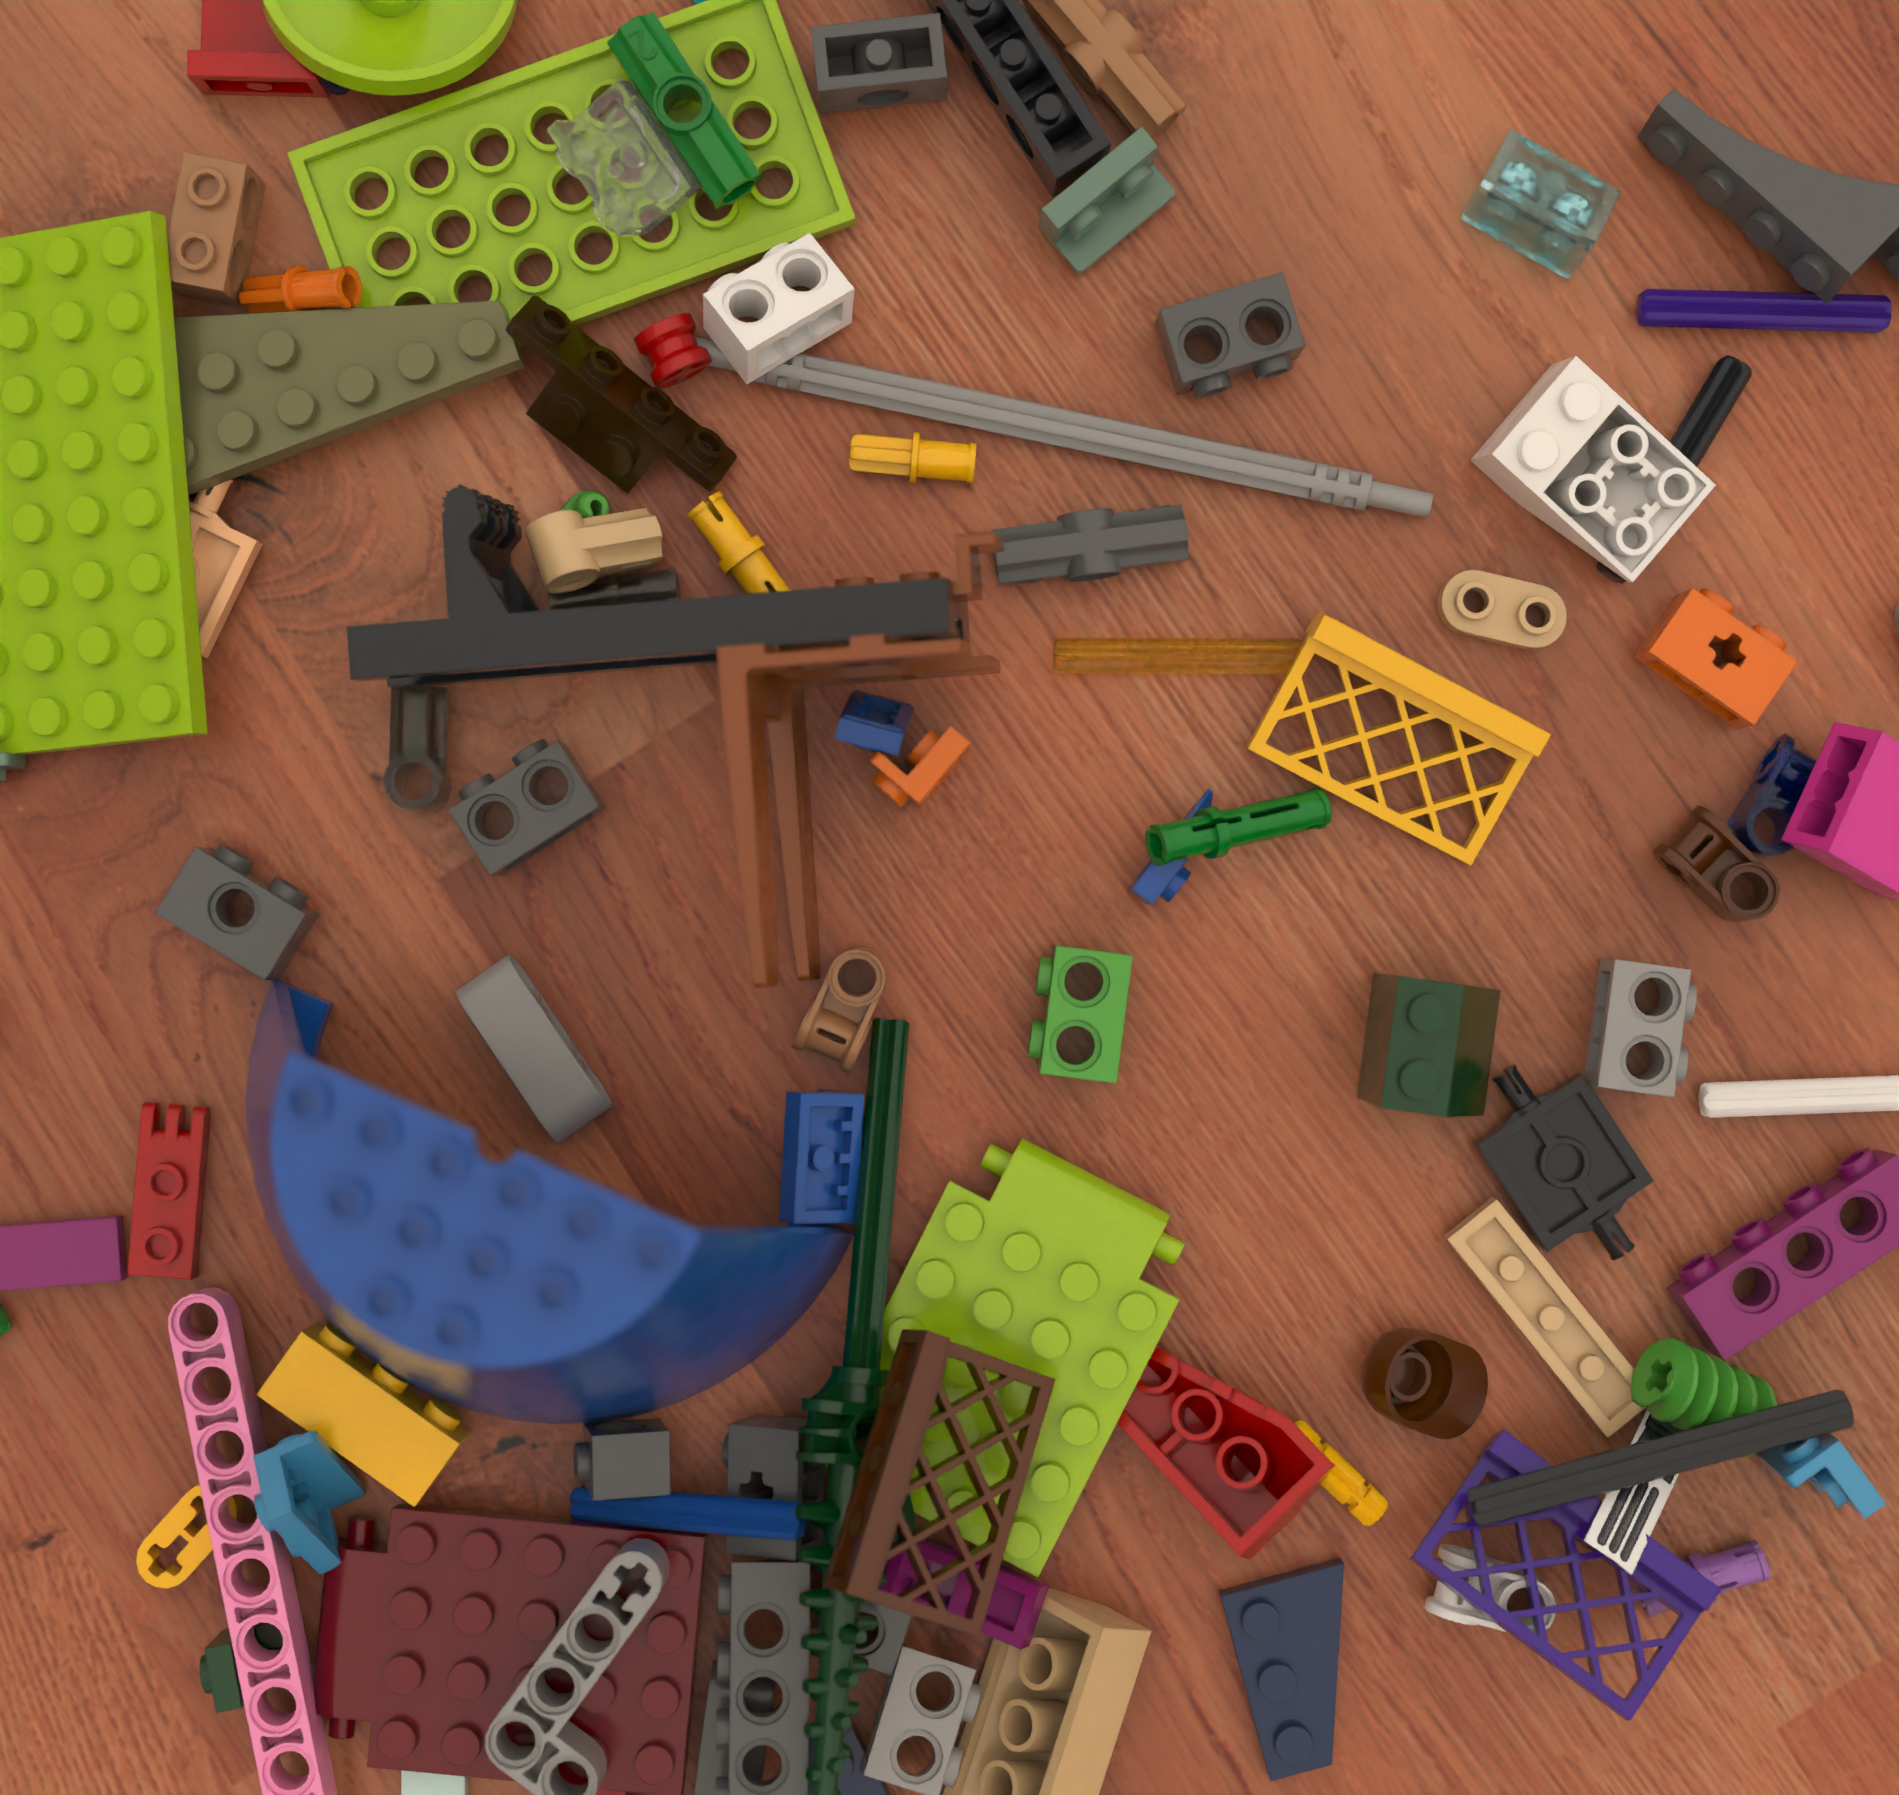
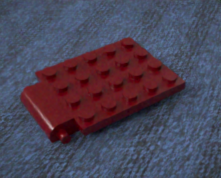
M398 1504L391 1508L388 1542L372 1541L374 1530L373 1517L361 1515L349 1517L347 1538H338L339 1546L337 1550L342 1563L334 1569L325 1572L323 1577L315 1662L314 1697L316 1713L324 1717H330L329 1737L334 1739L353 1738L356 1720L370 1721L371 1729L367 1767L515 1781L496 1767L488 1757L485 1739L490 1725L617 1550L633 1539H650L658 1543L668 1556L670 1562L668 1579L655 1602L574 1711L569 1721L596 1740L604 1750L607 1759V1771L598 1789L652 1795H683L685 1790L708 1533L619 1526L591 1521L419 1505L413 1507L409 1504ZM638 1562L635 1567L630 1569L627 1577L615 1594L626 1601L637 1583L645 1578L648 1571L646 1566ZM589 1614L583 1617L584 1630L591 1638L598 1641H606L613 1638L614 1630L611 1622L606 1617L600 1614ZM555 1667L544 1670L546 1684L551 1690L564 1694L574 1691L575 1684L573 1678L566 1670ZM521 1721L506 1723L507 1735L513 1743L519 1746L535 1744L533 1730L527 1724ZM564 1761L558 1764L560 1776L565 1782L571 1785L588 1783L589 1777L581 1764L574 1761Z

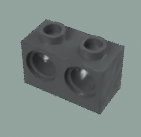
M1283 272L1160 309L1155 321L1176 394L1179 395L1193 390L1196 399L1216 395L1232 387L1230 379L1254 372L1256 380H1264L1293 369L1291 360L1297 359L1305 347ZM1256 317L1269 320L1277 330V341L1269 345L1255 343L1247 335L1245 323ZM1193 336H1204L1214 343L1217 350V358L1206 364L1194 362L1187 356L1184 342Z
M541 739L524 748L512 758L516 768L497 780H494L491 773L483 775L458 792L462 802L451 808L449 812L490 876H502L607 809L566 744L556 741L548 746L545 739ZM559 769L567 778V793L560 802L546 805L537 794L536 786L538 779L548 770ZM504 803L513 814V826L505 837L495 840L484 830L483 817L491 806Z

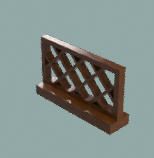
M902 1329L822 1587L980 1637L1055 1379L950 1341V1338L928 1330ZM948 1357L966 1363L977 1389L950 1403L941 1383ZM984 1370L1000 1376L988 1381ZM1012 1381L1032 1387L1025 1414L1008 1423L994 1392ZM982 1399L996 1430L969 1445L956 1413ZM936 1402V1405L939 1410L931 1414L934 1403ZM944 1421L958 1452L930 1467L921 1447L926 1430ZM1019 1431V1434H1018V1437H1017V1441H1016L1015 1438H1014V1436H1013V1434H1014L1015 1432ZM1001 1441L1010 1459L1009 1468L1005 1478L988 1487L975 1456ZM963 1463L977 1494L950 1509L936 1478ZM915 1466H916V1468H917V1470H918V1472H919V1475H917V1476H915L914 1478H912V1475H913V1472H914V1469H915ZM925 1485L938 1517L910 1532L901 1512L906 1495ZM1000 1495L999 1502L997 1505L994 1498ZM982 1505L991 1523L990 1532L985 1543L969 1551L955 1521ZM944 1528L958 1559L930 1575L916 1543ZM896 1531L899 1536V1540L892 1543ZM905 1550L919 1582L897 1595L879 1590L878 1587L886 1561ZM981 1559L979 1569L977 1570L975 1562ZM962 1570L972 1588L964 1617L947 1612L936 1588L938 1584ZM925 1593L930 1606L913 1601V1599Z

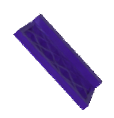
M1503 1429L1488 1441L1477 1457L1479 1459L1410 1557V1560L1624 1720L1629 1721L1633 1718L1701 1612L1708 1611L1721 1588L1647 1534V1544L1632 1575L1615 1561L1586 1543L1584 1539L1602 1504V1501L1595 1496L1485 1526L1477 1525L1470 1511L1467 1491L1471 1487L1478 1486L1486 1474L1497 1481L1553 1466ZM1465 1505L1468 1522L1452 1524ZM1548 1519L1561 1529L1566 1556L1532 1560L1525 1522ZM1514 1524L1521 1562L1487 1567L1480 1529ZM1470 1530L1477 1568L1453 1572L1434 1558L1431 1553L1445 1534ZM1575 1540L1591 1552L1577 1554ZM1602 1559L1615 1568L1620 1596L1587 1601L1579 1562ZM1568 1564L1575 1602L1541 1607L1534 1568ZM1523 1570L1531 1609L1507 1612L1493 1600L1489 1575ZM1478 1577L1481 1592L1466 1582L1464 1578ZM1629 1580L1646 1592L1632 1594ZM1657 1599L1678 1615L1665 1638L1641 1641L1634 1602ZM1622 1604L1630 1643L1596 1648L1588 1608ZM1577 1610L1585 1650L1562 1653L1548 1643L1543 1615ZM1532 1617L1535 1632L1517 1619ZM1658 1647L1646 1665L1643 1649ZM1632 1651L1637 1680L1624 1699L1603 1684L1598 1655ZM1587 1657L1590 1673L1571 1659Z

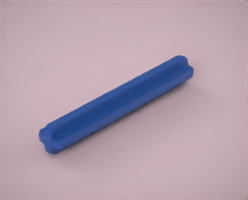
M584 1485L573 1489L570 1496V1515L574 1520L788 1541H794L799 1537L805 1536L808 1527L807 1520L796 1516V1508L802 1504L801 1502L671 1492V1495L593 1501Z

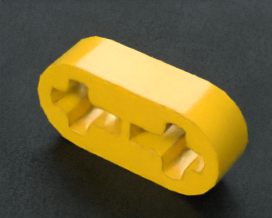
M199 1483L179 1500L143 1540L137 1550L136 1564L138 1572L145 1582L154 1587L167 1589L178 1586L213 1551L208 1523L201 1530L191 1523L204 1507L201 1501L197 1499L199 1496L202 1498ZM241 1494L232 1495L228 1502L230 1514L237 1521L242 1516L243 1510ZM181 1535L189 1542L176 1558L182 1569L174 1564L166 1570L160 1568L156 1561L159 1559L161 1552L155 1545L166 1548Z

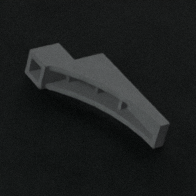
M1673 89L1658 103L1637 137L1649 147L1650 152L1658 161L1670 165L1696 188L1699 196L1707 204L1717 207L1738 225L1752 244L1758 248L1765 249L1790 271L1795 281L1802 288L1815 293L1822 301L1828 304L1873 256L1899 282V184L1873 182L1834 174L1791 160L1746 139L1710 117L1676 89Z

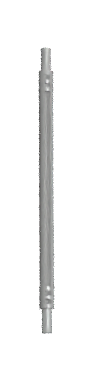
M695 337L698 345L707 348L712 358V362L708 366L737 372L713 340ZM805 353L796 355L752 381L1364 511L1367 505L1428 518L1433 501V493L1373 481V474Z

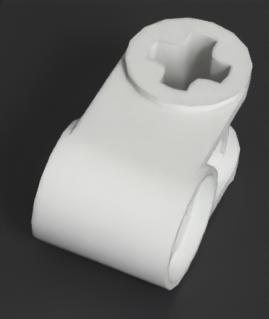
M1440 1544L1437 1556L1442 1559V1564L1453 1572L1477 1568L1473 1550L1456 1545ZM1485 1555L1487 1567L1511 1564ZM1523 1570L1489 1575L1493 1600L1507 1612H1510L1507 1610V1601L1510 1595L1515 1590L1526 1587ZM1535 1572L1541 1607L1556 1605L1552 1592ZM1478 1577L1464 1578L1466 1582L1481 1592ZM1438 1580L1434 1596L1426 1598L1424 1608L1436 1616L1462 1624L1482 1625L1507 1632ZM1556 1613L1543 1615L1546 1630L1551 1626ZM1532 1617L1517 1619L1535 1632Z

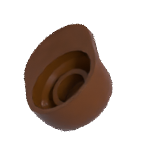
M1397 1328L1382 1334L1371 1346L1364 1360L1361 1376L1363 1393L1369 1405L1376 1412L1398 1425L1439 1439L1455 1438L1473 1425L1482 1411L1488 1389L1486 1366L1477 1351L1472 1347L1441 1335L1415 1328Z

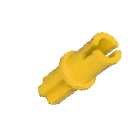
M914 432L913 438L857 433L852 436L850 442L849 466L854 472L910 477L909 483L916 484V477L966 481L973 484L977 443L963 444L920 439L919 432Z

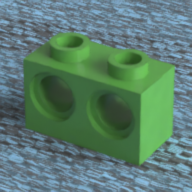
M1053 945L1052 958L1040 956L1035 994L1047 996L1044 1021L1032 1020L1027 1058L1039 1059L1037 1070L1040 1074L1117 1084L1133 955ZM1077 963H1090L1099 973L1100 984L1098 990L1089 998L1075 999L1069 995L1065 988V975ZM1072 1026L1085 1028L1092 1040L1089 1054L1077 1062L1063 1060L1058 1055L1056 1049V1042L1060 1033Z

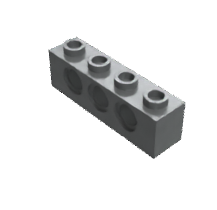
M732 1560L731 1575H719L718 1615H731V1640L718 1641L717 1682H730V1709H717L716 1750H729V1777H716L715 1795H808L806 1770L809 1767V1737H806L804 1734V1726L809 1723V1694L804 1693L802 1684L805 1679H809V1650L801 1647V1638L804 1635H810V1607L800 1604L799 1595L801 1592L810 1591L809 1563L800 1562L799 1560ZM760 1609L775 1612L783 1624L780 1638L768 1646L754 1644L749 1640L745 1632L747 1618L753 1612ZM768 1677L779 1684L783 1695L781 1702L774 1710L759 1713L747 1705L744 1698V1690L748 1683L755 1678ZM755 1746H770L780 1755L782 1761L781 1768L770 1779H754L744 1768L743 1759L746 1753Z

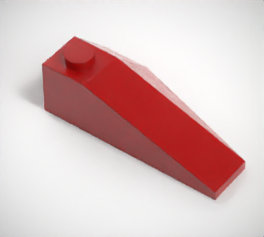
M1155 1347L1117 1422L1240 1557L1252 1559L1297 1515L1335 1467L1289 1417L1158 1347Z

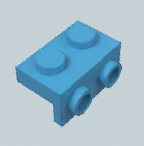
M315 1431L286 1437L278 1442L275 1447L254 1455L261 1493L254 1496V1505L263 1527L268 1532L275 1530L284 1539L291 1555L295 1558L302 1556L320 1575L342 1563L337 1550L339 1541L332 1509L362 1497L365 1494L362 1481Z

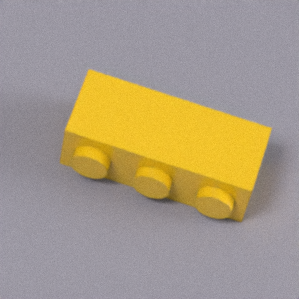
M313 1323L301 1331L256 1395L306 1431L317 1432L333 1450L415 1507L429 1491L470 1433L460 1425L462 1421L461 1415L450 1405L437 1398L431 1397L428 1402L407 1387L409 1382L396 1376L381 1364L377 1363L375 1365L355 1350L357 1346L332 1324L327 1323L323 1328L318 1323Z

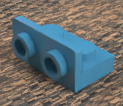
M1831 1433L1756 1453L1760 1460L1791 1488H1796L1808 1479L1812 1486L1819 1493L1823 1492L1837 1509L1847 1503L1866 1519L1886 1504L1842 1443Z

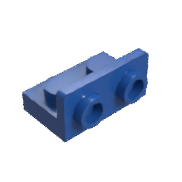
M819 1089L817 1092L786 1091L779 1221L791 1224L855 1223L864 1128V1094L833 1089Z

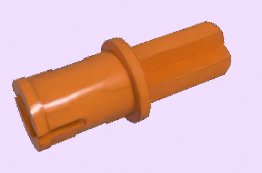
M297 265L288 268L282 274L246 278L243 280V291L239 292L238 296L240 304H246L250 314L309 311L339 307L347 309L359 305L362 298V283L357 271L351 266L310 271L305 266Z

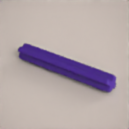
M1646 289L1638 296L1636 317L1638 324L1641 326L1879 333L1889 327L1891 321V300L1885 295L1836 294L1826 304L1815 293Z

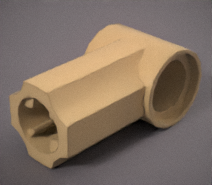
M647 508L582 518L581 514L574 510L557 511L534 520L526 527L525 531L544 590L550 594L568 593L581 589L595 582L602 575L657 566L663 558L662 531L657 517L652 516Z

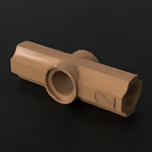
M1021 0L1062 49L1060 51L1062 59L1078 83L1091 95L1096 96L1100 94L1132 134L1142 126L1154 140L1168 129L1184 112L1185 103L1144 56L1146 51L1143 42L1131 24L1118 11L1112 8L1107 11L1098 0Z

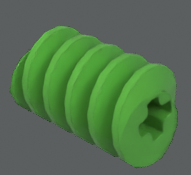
M1674 1338L1660 1339L1648 1346L1639 1358L1632 1376V1401L1640 1407H1647L1653 1418L1664 1423L1670 1422L1671 1426L1682 1431L1777 1405L1774 1390L1766 1380L1753 1374H1748L1743 1369L1729 1365L1721 1359L1709 1356L1708 1353L1690 1347L1688 1344Z

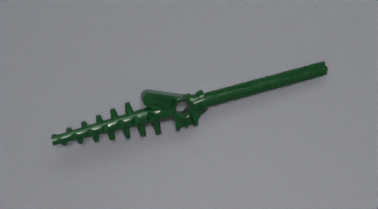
M873 1019L843 1366H832L830 1378L825 1386L814 1396L800 1399L799 1410L807 1411L806 1426H798L797 1432L805 1434V1445L803 1450H796L795 1460L828 1463L827 1501L800 1504L796 1508V1516L798 1518L809 1520L813 1526L825 1531L824 1545L800 1548L797 1557L800 1562L809 1563L813 1569L823 1573L822 1586L880 1403L882 1386H885L889 1370H880L909 1033V1023L899 1019ZM910 1494L906 1495L901 1512L910 1532H912L915 1525V1513ZM896 1531L893 1538L894 1541L899 1540V1536ZM885 1573L882 1574L879 1587L886 1584L887 1577ZM825 1587L804 1591L799 1595L801 1605L810 1607L811 1611L821 1616L820 1633L804 1635L801 1638V1647L810 1650V1653L818 1658V1676L805 1679L802 1684L804 1693L810 1694V1698L816 1701L815 1722L807 1723L804 1726L805 1736L809 1737L810 1742L814 1745L813 1767L807 1768L806 1779L812 1788L811 1795H841L840 1790L837 1789L839 1773L844 1769V1762L842 1760L848 1759L850 1756V1747L843 1744L844 1731L848 1730L852 1725V1720L849 1716L857 1715L860 1710L858 1702L848 1700L850 1687H855L859 1683V1676L856 1673L866 1672L869 1667L866 1658L854 1656L855 1644H863L867 1640V1634L864 1630L875 1629L878 1620L875 1615L859 1612L860 1601L867 1600Z

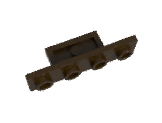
M532 296L507 325L506 331L509 335L556 371L525 414L627 494L659 453L708 491L715 489L736 460V453L724 444L718 434L698 424L674 405L671 398L665 392L650 386L625 366L618 355L612 350L600 346L572 324L568 316L557 307L548 305L538 296Z

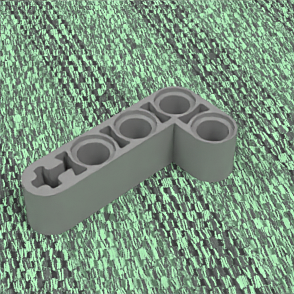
M636 1538L626 1542L617 1550L503 1706L487 1731L485 1748L489 1759L496 1767L534 1795H595L605 1776L607 1759L604 1750L596 1740L571 1723L569 1718L655 1602L668 1579L670 1572L668 1556L658 1543L650 1539ZM639 1562L645 1565L648 1571L645 1578L637 1583L626 1601H624L615 1593L627 1577L629 1570ZM589 1614H600L606 1617L612 1624L614 1630L613 1638L606 1641H598L591 1638L584 1630L583 1617ZM552 1667L566 1670L573 1678L575 1684L574 1691L564 1694L551 1690L546 1684L544 1670ZM521 1721L527 1724L533 1730L535 1744L519 1746L513 1743L507 1735L506 1723ZM564 1761H574L581 1764L589 1777L588 1783L571 1785L565 1782L560 1776L558 1764Z

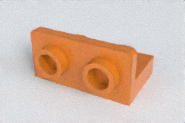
M951 726L941 737L931 729L907 757V763L914 768L908 776L877 751L869 760L871 767L878 772L871 780L872 784L900 808L909 799L920 808L969 751L970 742Z

